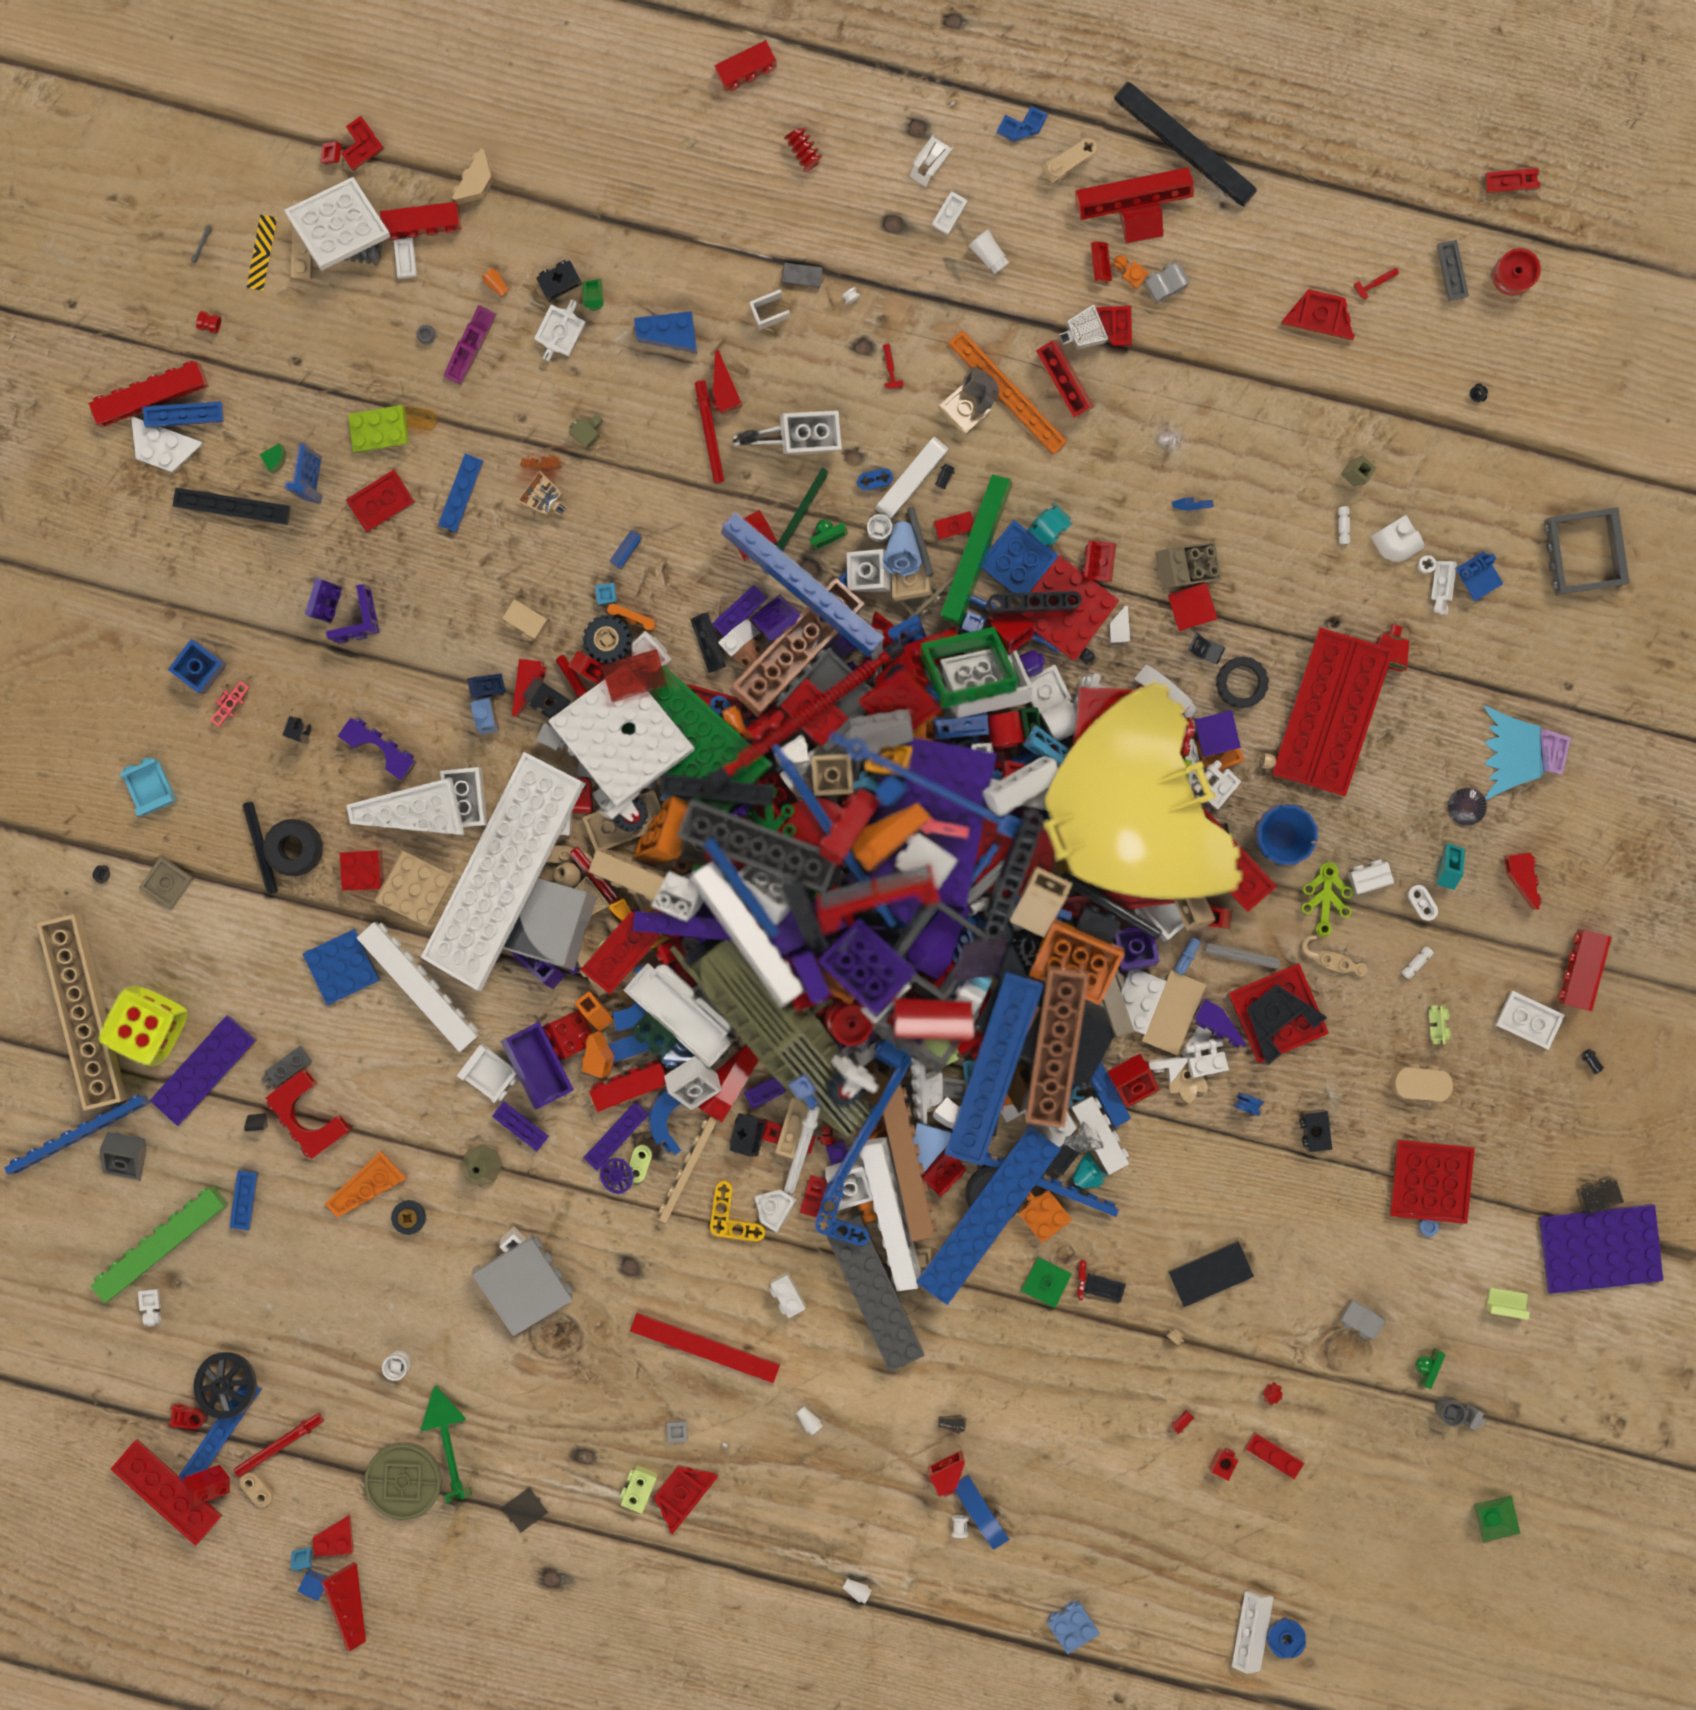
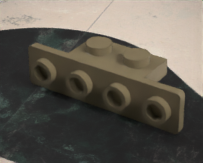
M955 575L940 588L931 580L932 595L900 600L899 604L911 615L909 618L915 615L921 618L928 612L927 607L931 603L935 605L942 598L940 594L945 589L947 591L950 590Z

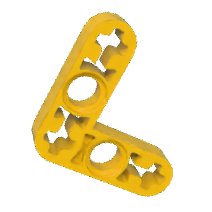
M727 1180L719 1181L714 1194L710 1224L711 1233L718 1237L748 1241L762 1240L765 1236V1228L762 1224L729 1219L733 1186ZM723 1184L729 1189L725 1193V1198H729L728 1201L724 1199L717 1200V1196L721 1198L722 1191L719 1190V1187H722ZM724 1203L727 1206V1211L725 1213H718L716 1205ZM714 1215L726 1217V1220L722 1219L721 1226L724 1229H721L720 1232H717V1229L713 1227V1225L718 1223V1218H714ZM734 1225H741L743 1233L740 1235L734 1234L732 1231ZM746 1225L750 1226L749 1230H755L758 1227L762 1234L754 1237V1233L749 1232L748 1236H745Z

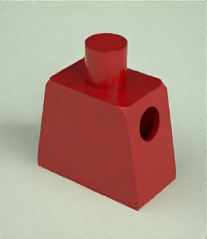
M990 614L986 620L990 624V628H995L1007 655H1010L1033 638L1035 623L1017 614H1003L1000 617L996 614Z

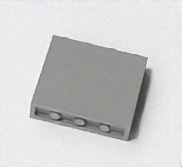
M533 1233L529 1234L527 1240L482 1267L477 1265L472 1269V1276L513 1336L573 1301L572 1293L574 1291L571 1285L564 1282L562 1279L564 1277L563 1273L558 1267H554L552 1264L553 1258L550 1253H545L542 1248V1241L538 1236L535 1237Z

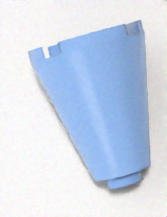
M901 521L893 526L883 558V566L891 574L897 572L901 573V576L912 575L920 569L922 559L911 524Z

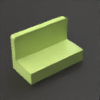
M1491 1287L1489 1288L1486 1310L1492 1314L1529 1320L1530 1312L1526 1310L1528 1295L1526 1293Z

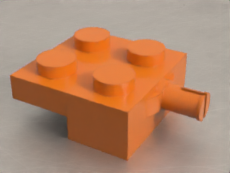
M1047 1189L1035 1197L1029 1192V1196L1027 1195L1026 1197L1029 1202L1018 1211V1214L1042 1244L1072 1221V1218L1058 1200Z

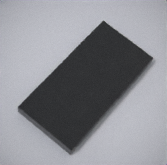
M1239 1241L1168 1271L1183 1307L1254 1277Z

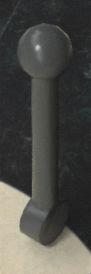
M209 225L205 227V233L195 255L192 256L191 261L194 263L198 261V256L208 234L212 232V227Z

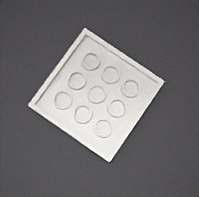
M354 177L284 210L287 218L321 271L390 238L388 230Z

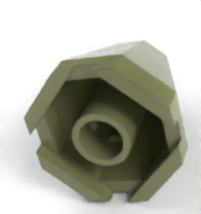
M484 1144L468 1149L460 1164L465 1179L478 1186L496 1181L503 1167L498 1151Z

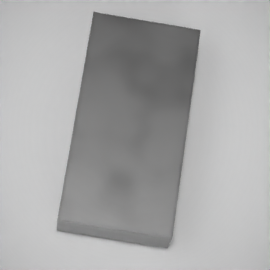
M784 263L782 283L820 288L823 268Z

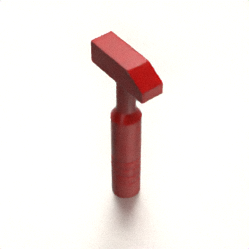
M1394 268L1372 280L1365 287L1362 286L1360 281L1353 286L1359 296L1366 300L1369 298L1366 293L1367 290L1377 287L1399 275V271L1397 268Z
M884 344L885 362L891 381L884 383V387L887 389L904 387L903 380L895 381L890 344Z

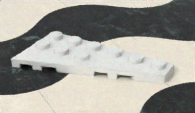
M452 778L346 805L350 824L465 835Z

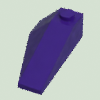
M946 904L949 909L966 920L970 910L968 905L967 907ZM941 910L907 949V960L918 970L939 980L951 964L954 949L958 944L957 940L964 926Z

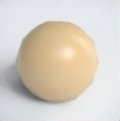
M565 862L555 869L554 879L557 884L573 888L580 881V870L573 863Z

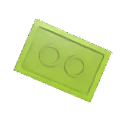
M403 405L348 414L354 453L409 444L406 412Z

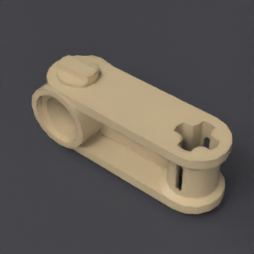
M1086 138L1058 157L1051 159L1042 167L1047 179L1052 184L1059 182L1067 174L1089 161L1096 152L1097 144L1093 139Z

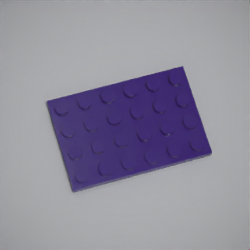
M1654 1204L1539 1217L1547 1292L1549 1294L1664 1281Z

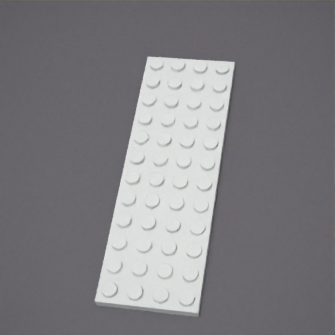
M523 753L421 956L422 959L478 991L482 990L585 785L584 782L528 753Z

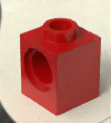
M1218 1448L1209 1466L1211 1473L1229 1481L1239 1461L1235 1456L1236 1453L1228 1448L1224 1450ZM1223 1459H1229V1463L1226 1466H1221L1220 1462Z

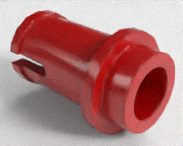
M1185 1410L1175 1422L1172 1421L1173 1424L1170 1427L1179 1435L1181 1432H1184L1183 1430L1195 1418Z

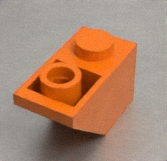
M592 990L575 1002L578 1009L599 1032L614 1021L613 1016Z
M598 1031L589 1035L585 1045L587 1048L582 1058V1071L603 1078L611 1074L614 1055L603 1034Z

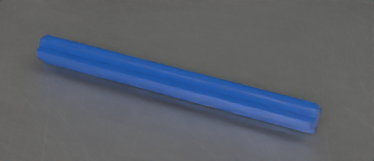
M713 838L707 840L704 843L705 848L769 938L776 936L779 933L778 929Z

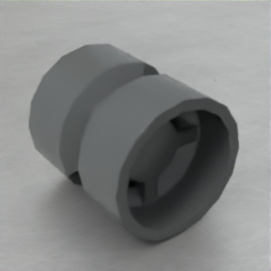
M1444 1396L1437 1401L1435 1406L1436 1414L1447 1425L1456 1427L1465 1421L1466 1409L1458 1400L1452 1396Z

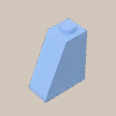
M916 1122V1136L913 1137L914 1144L919 1146L920 1155L917 1156L918 1163L923 1164L925 1172L947 1146L952 1131Z

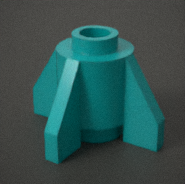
M1088 1152L1083 1156L1076 1171L1073 1172L1072 1180L1077 1187L1083 1189L1095 1188L1104 1183L1103 1178L1108 1174L1099 1168L1094 1162L1091 1153Z

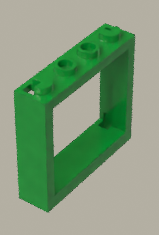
M994 627L921 643L920 657L943 709L1017 691L1018 677ZM990 646L1004 679L946 692L932 659Z

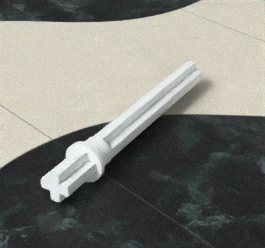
M819 1107L812 1110L809 1108L807 1117L803 1119L801 1137L784 1188L786 1193L793 1194L812 1134L818 1126Z

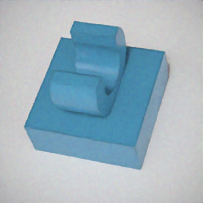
M865 771L860 773V780L853 782V790L858 792L861 788L870 794H874L881 784L875 781V775L867 777L868 772Z
M311 1547L292 1551L290 1563L292 1570L302 1572V1568L308 1567L309 1570L312 1569L313 1552Z

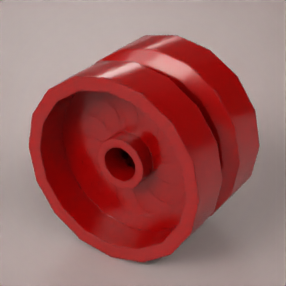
M1512 249L1504 254L1494 265L1492 271L1493 284L1504 295H1521L1538 281L1541 273L1540 261L1528 249Z
M842 999L836 1000L826 1010L824 1018L825 1027L828 1032L839 1042L848 1046L859 1045L867 1040L872 1033L874 1024L860 1010L863 1006L856 1000L851 1005Z

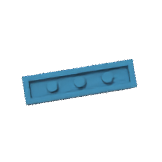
M1038 726L1033 727L1023 746L1040 758L1046 756L1055 759L1058 769L1065 759L1064 756H1067L1070 752L1069 749ZM1036 733L1042 737V741L1035 736ZM1049 745H1054L1057 748V752L1049 747Z

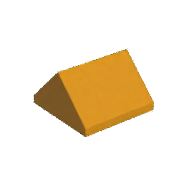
M888 745L880 748L876 754L909 770L913 747L898 745L890 748ZM869 759L867 761L865 770L901 776Z

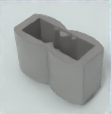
M1172 262L1163 268V272L1158 274L1154 272L1146 277L1147 280L1144 286L1155 304L1189 286L1190 281L1180 263L1173 264Z
M1353 1299L1349 1300L1339 1317L1343 1321L1341 1325L1351 1331L1353 1328L1360 1331L1358 1335L1366 1340H1369V1338L1375 1340L1386 1322L1383 1317Z

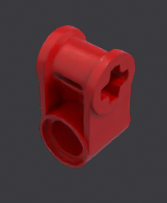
M587 777L577 778L580 781L583 780L587 784V788L581 791L572 809V813L592 814V782Z
M172 1404L170 1407L172 1410L171 1420L168 1421V1425L171 1427L197 1429L207 1422L208 1414L201 1408L183 1404ZM194 1415L200 1418V1423L194 1420Z

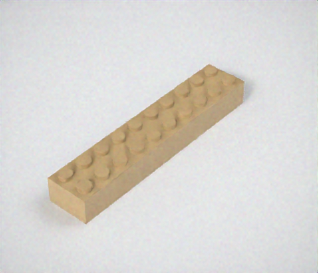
M81 913L37 923L83 1111L127 1100L116 1051L99 1041L107 1015Z

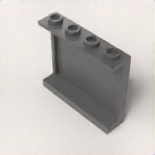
M830 647L827 651L823 648L816 656L818 660L815 664L809 663L803 670L805 674L801 679L796 677L790 684L792 688L788 693L783 691L778 696L776 706L786 714L779 706L805 678L820 692L826 693L827 689L836 683L838 684V681H842V678H846L853 670L835 655ZM865 682L861 683L851 692L849 691L847 695L845 694L836 703H833L848 717L845 723L835 732L841 737L851 728V719L860 717L866 712L859 704V698L871 691L872 688ZM804 731L815 743H817L806 731ZM829 739L823 746H819L828 753L836 742Z

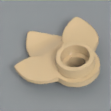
M1185 1065L1175 1079L1169 1083L1170 1093L1180 1092L1182 1099L1190 1104L1195 1099L1197 1091L1202 1093L1208 1091V1085L1203 1076L1191 1079L1190 1075L1189 1078H1185L1184 1073L1189 1071L1188 1065Z

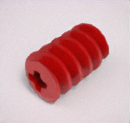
M798 128L787 134L784 139L789 140L787 144L789 147H792L791 151L797 153L795 158L800 160L799 164L801 167H804L803 171L808 172L819 165V160L823 155L816 156L819 149L811 148L815 142H808V139L811 137L810 134L804 136L807 128Z

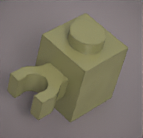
M597 413L589 423L581 417L579 420L576 419L569 426V433L588 450L600 437L595 429L604 420Z

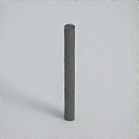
M909 507L907 512L927 577H932L934 573L915 508Z

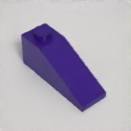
M510 951L542 983L551 989H554L566 976L554 964Z

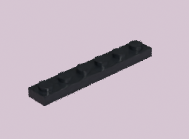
M175 487L172 505L175 508L287 526L291 509L289 505Z
M663 774L660 793L773 806L775 787L727 781L721 785L720 789L716 787L713 789L706 778Z

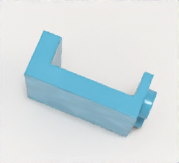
M145 758L141 760L140 765L127 766L123 768L124 772L119 774L120 778L125 780L137 807L134 809L137 816L143 817L177 802V798L159 759Z

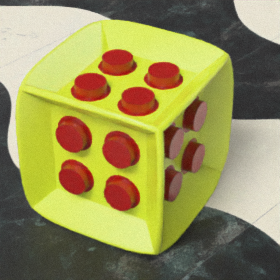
M136 985L126 987L115 1001L103 1025L99 1041L108 1048L139 1063L149 1066L160 1065L172 1051L186 1022L188 1010L149 989Z

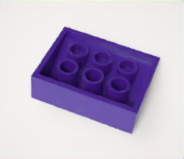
M860 919L818 960L820 967L876 1019L894 1001L916 973L908 963Z

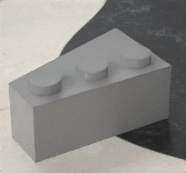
M897 710L891 713H879L873 716H860L851 719L853 739H862L866 743L868 750L875 754L879 752L880 748L888 745L892 748L913 740L909 710ZM859 745L854 746L855 751L859 750Z

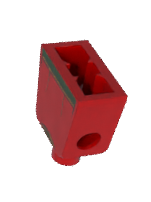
M1391 625L1389 634H1380L1375 644L1394 649L1388 669L1404 672L1407 671L1409 640L1401 638L1403 627Z

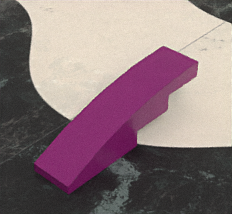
M481 305L477 306L461 341H458L443 375L444 377L459 385L462 384L487 337L497 313Z

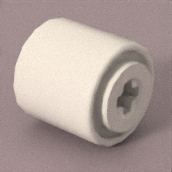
M1068 699L1040 713L1048 734L1058 742L1073 735L1075 730L1077 708Z

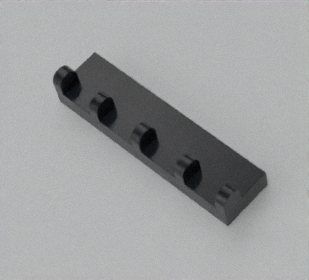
M798 877L793 882L782 885L781 890L806 944L814 956L827 952L832 947V943L828 941L826 934L823 932L817 917L818 912L813 908L809 900L810 895L802 885V878Z

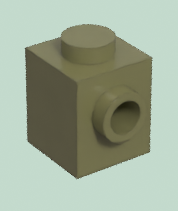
M1360 456L1350 460L1341 475L1353 487L1361 484L1364 485L1370 480L1376 467L1364 456Z

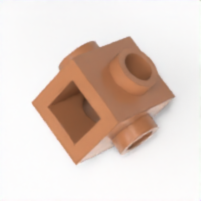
M752 638L733 657L747 670L765 650Z

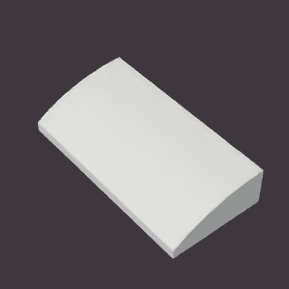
M1175 903L1136 908L1146 921L1162 930L1160 938L1163 942L1169 940L1185 926Z

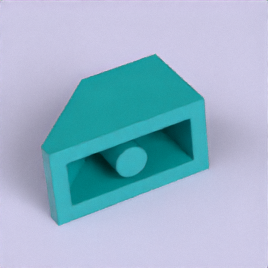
M1449 843L1445 845L1437 870V885L1452 890L1456 889L1464 875V848Z

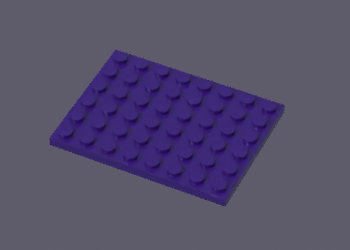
M913 738L909 742L900 744L913 747L909 771L986 809L987 803L983 791L991 786L996 753ZM875 772V781L882 785L892 774ZM899 776L911 791L895 806H887L879 802L875 813L866 827L916 803H919L934 821L969 827L967 839L934 832L925 834L924 831L919 830L914 834L921 833L959 860L938 891L941 903L967 907L984 817L903 776ZM909 839L886 860L901 872L902 870L895 866L898 863L896 858L902 850L905 852L909 847L907 844Z

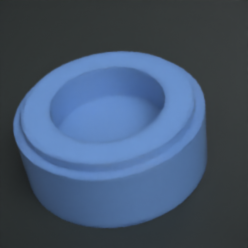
M1421 1219L1418 1228L1423 1235L1431 1237L1438 1232L1439 1224L1437 1221Z

